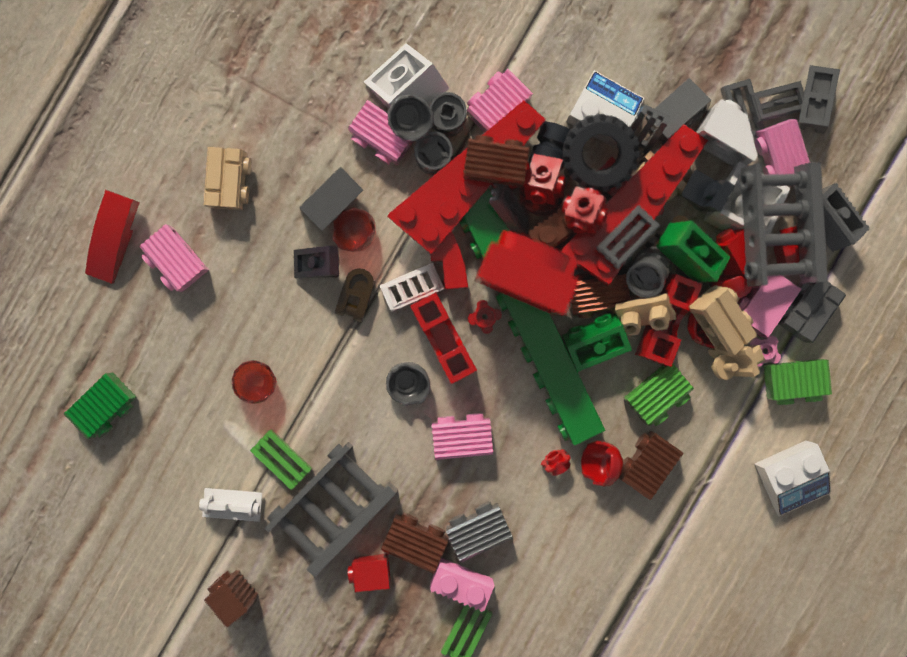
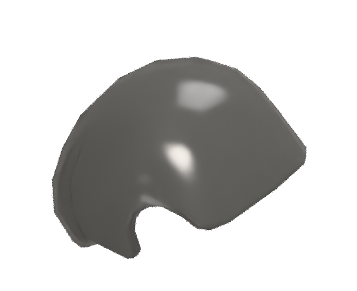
M410 94L402 95L392 102L388 110V125L399 138L417 141L426 136L433 126V111L423 98Z
M413 362L400 363L389 371L386 377V390L393 400L404 406L421 404L430 393V378L426 370L419 364Z

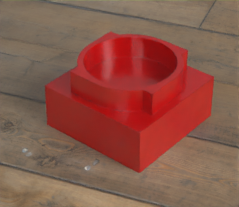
M502 231L497 244L491 242L474 281L554 316L565 315L579 282V279L572 277L578 260L524 235Z

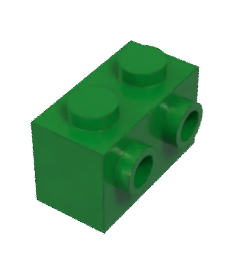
M693 221L670 223L655 246L695 282L717 281L731 258Z
M616 314L601 315L594 322L585 326H574L562 335L577 372L632 350L623 324Z

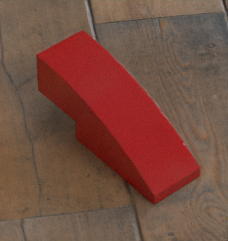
M105 190L90 240L85 274L114 284L133 230L130 228L140 202Z
M451 231L433 254H430L431 263L443 262L445 290L468 288L466 268L460 248Z

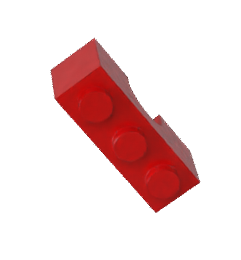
M669 274L663 289L657 295L668 294L670 304L676 313V320L669 321L667 329L658 331L652 329L651 325H646L635 355L660 365L672 367L681 343V339L677 338L680 322L686 313L691 312L689 306L697 300L703 284L677 274Z
M435 292L412 304L410 307L427 336L450 383L453 384L476 372L477 369L437 293Z

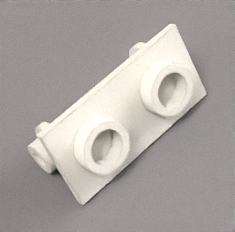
M205 488L204 499L200 500L199 510L203 511L202 517L260 522L262 493Z

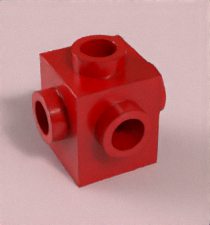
M534 154L529 170L526 169L522 186L525 188L526 199L536 204L547 203L555 205L558 194H563L566 184L563 159Z
M576 187L572 197L567 196L565 199L562 213H564L567 227L571 230L595 237L599 226H603L606 221L608 209L605 206V198L600 192L591 188L583 190Z

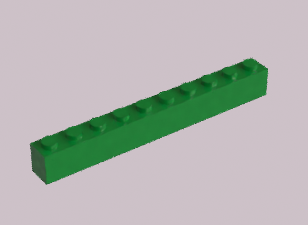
M489 188L459 222L464 234L470 232L474 242L470 246L477 260L480 258L484 259L491 242L497 244L502 231H509L506 224L489 203V199L493 197ZM499 292L495 296L501 311L507 310L512 319L507 322L513 336H520L524 344L520 348L521 353L527 364L532 362L537 371L532 375L538 388H545L549 396L545 402L552 415L557 414L562 423L557 427L564 441L570 440L575 446L606 431L550 314Z

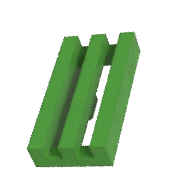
M272 429L250 450L291 490L312 469ZM270 438L303 469L301 473L267 442ZM263 447L268 453H270L290 474H292L295 477V479L292 480L286 473H284L264 452L260 450V448Z
M468 604L463 605L441 649V653L451 657H471L492 616V612L487 609L480 612V609L475 610L474 606L470 608ZM469 609H472L474 612L457 646L453 650L450 646ZM479 614H482L483 617L463 655L460 652Z

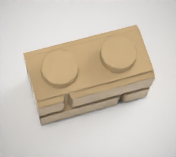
M208 147L204 206L212 209L242 211L243 204H248L249 187L245 186V176L251 173V158L247 157V153L244 150Z
M713 286L703 293L701 298L695 300L689 306V309L717 352L734 356L744 348L745 344H748L757 336L751 326L753 320L748 313L741 310L737 304L739 298L732 289Z

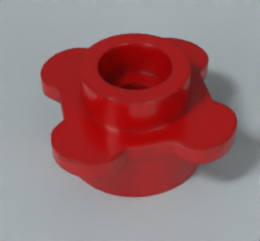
M480 300L477 302V308L474 313L469 314L468 322L471 325L480 327L483 333L489 334L493 331V325L496 320L501 319L502 313L499 309H493L489 306L486 300ZM483 314L488 316L486 320L482 318Z
M565 449L554 450L546 455L541 465L546 467L545 471L547 473H550L552 476H558L570 468L571 457L569 454L566 455Z

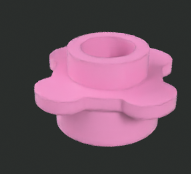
M769 336L767 339L759 340L754 338L751 340L750 345H759L762 352L764 348L768 350L766 354L763 353L765 360L758 364V366L768 362L776 364L780 361L781 355L777 351L778 339L775 336Z

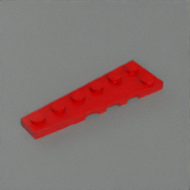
M523 100L483 135L492 137L494 143L505 144V140L521 141L524 147L546 119ZM467 148L387 215L393 223L431 255L492 184L463 178Z
M683 125L606 203L608 215L604 225L599 226L595 237L586 233H577L561 252L578 260L577 266L609 286L621 267L618 270L613 267V264L610 261L608 262L604 258L605 256L599 253L596 248L638 205L655 219L708 140L686 125ZM637 215L606 248L611 251L642 218ZM646 223L614 256L620 259L647 231L650 225Z

